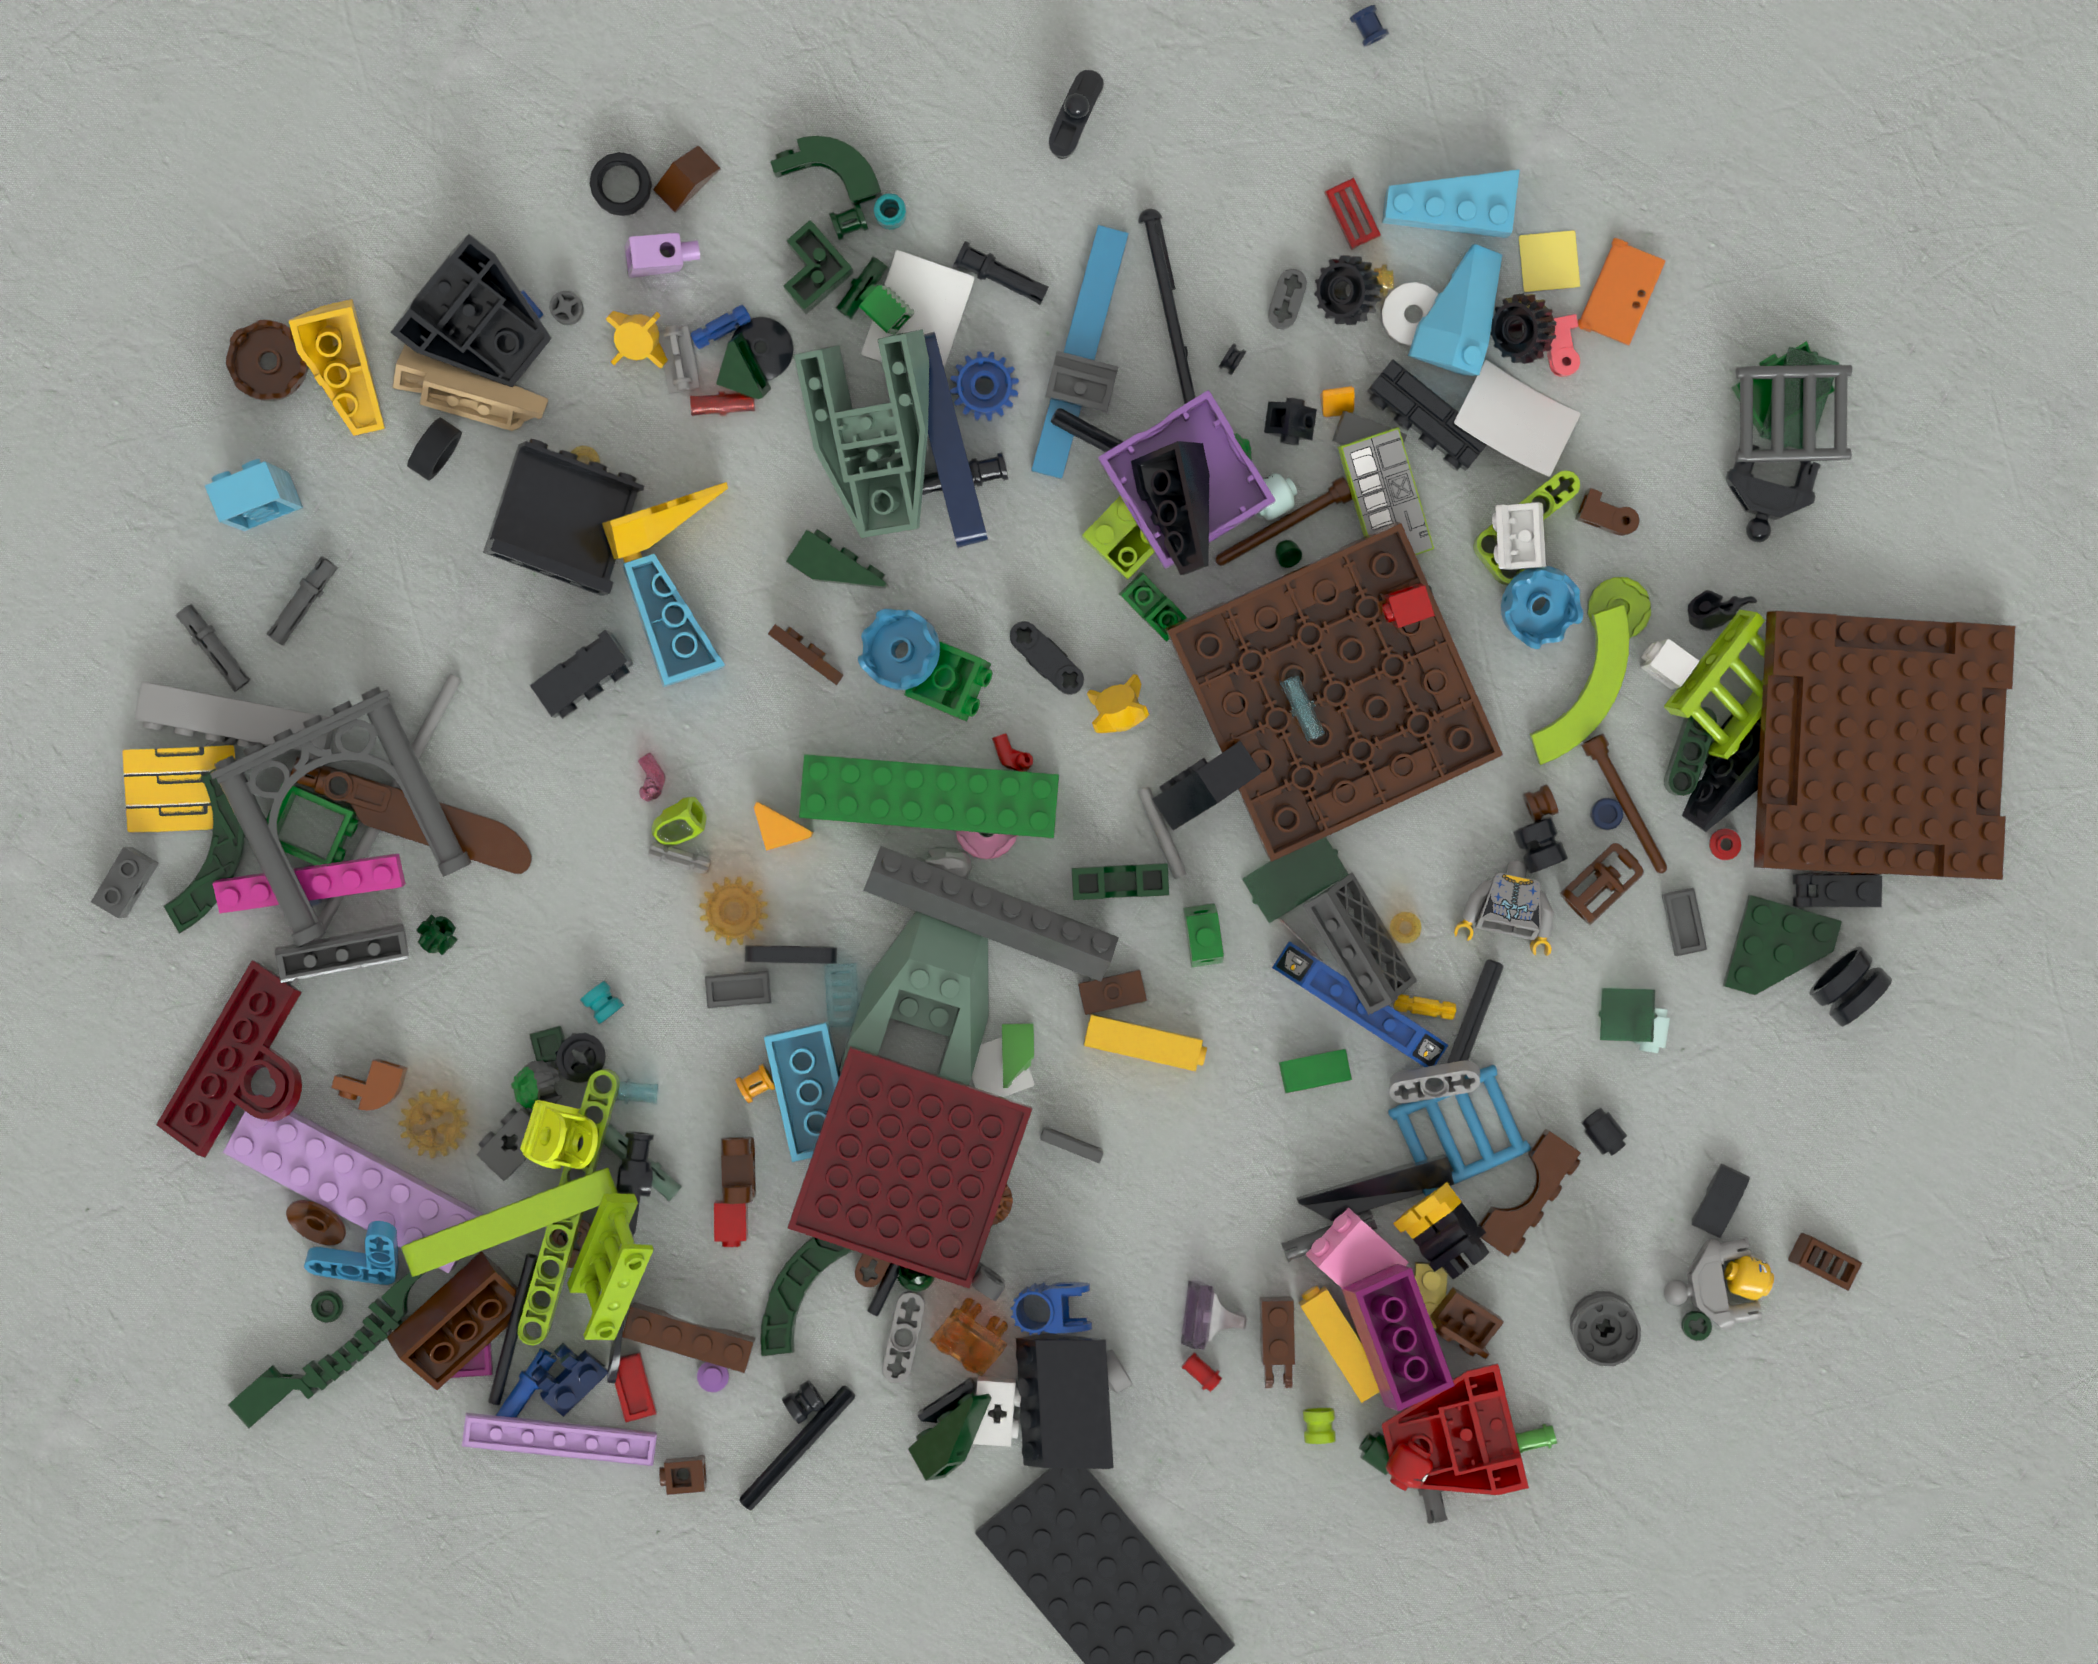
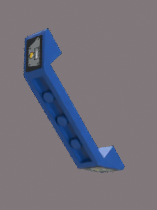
M1290 941L1272 966L1273 969L1424 1067L1435 1066L1448 1047V1044L1389 1005L1368 1015L1346 977Z

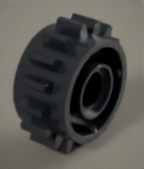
M1341 255L1339 259H1330V266L1322 267L1320 269L1322 274L1319 279L1315 280L1317 291L1314 292V296H1317L1319 301L1318 309H1323L1326 312L1324 317L1326 319H1334L1335 324L1346 323V325H1356L1357 321H1367V314L1375 313V306L1382 299L1379 297L1380 289L1383 288L1377 278L1380 275L1379 272H1374L1371 269V262H1362V257L1360 256L1350 257V255ZM1347 284H1349L1351 288L1349 297L1346 294Z
M1515 294L1511 298H1504L1502 300L1503 306L1494 309L1496 313L1492 319V332H1490L1495 343L1494 347L1502 352L1501 356L1503 358L1511 357V363L1522 362V364L1533 363L1534 360L1543 359V352L1550 351L1552 349L1551 343L1553 339H1556L1555 326L1557 324L1552 316V309H1548L1545 306L1544 299L1536 300L1535 294Z

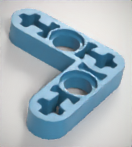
M373 1221L369 1224L365 1237L366 1253L313 1247L307 1252L304 1268L309 1273L317 1276L380 1285L392 1284L395 1282L399 1267L397 1230L388 1222Z

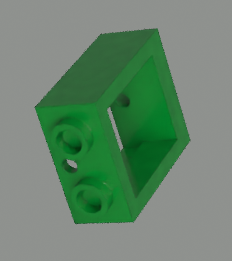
M294 784L286 794L279 809L277 819L278 836L296 795L344 816V819L327 858L279 838L284 851L313 865L342 862L347 851L343 848L347 837L352 838L359 825L355 811ZM269 811V814H268V816H267V818H266L268 824H269L270 811Z

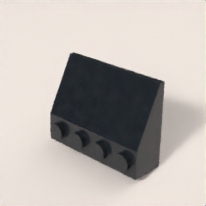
M1048 1333L1016 1338L1024 1465L1039 1468H1114L1106 1339Z

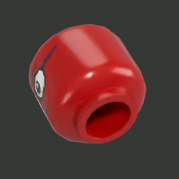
M1409 1441L1408 1444H1399L1386 1464V1470L1392 1476L1389 1481L1404 1491L1408 1487L1420 1488L1433 1469L1434 1464L1430 1459L1432 1454L1413 1441Z

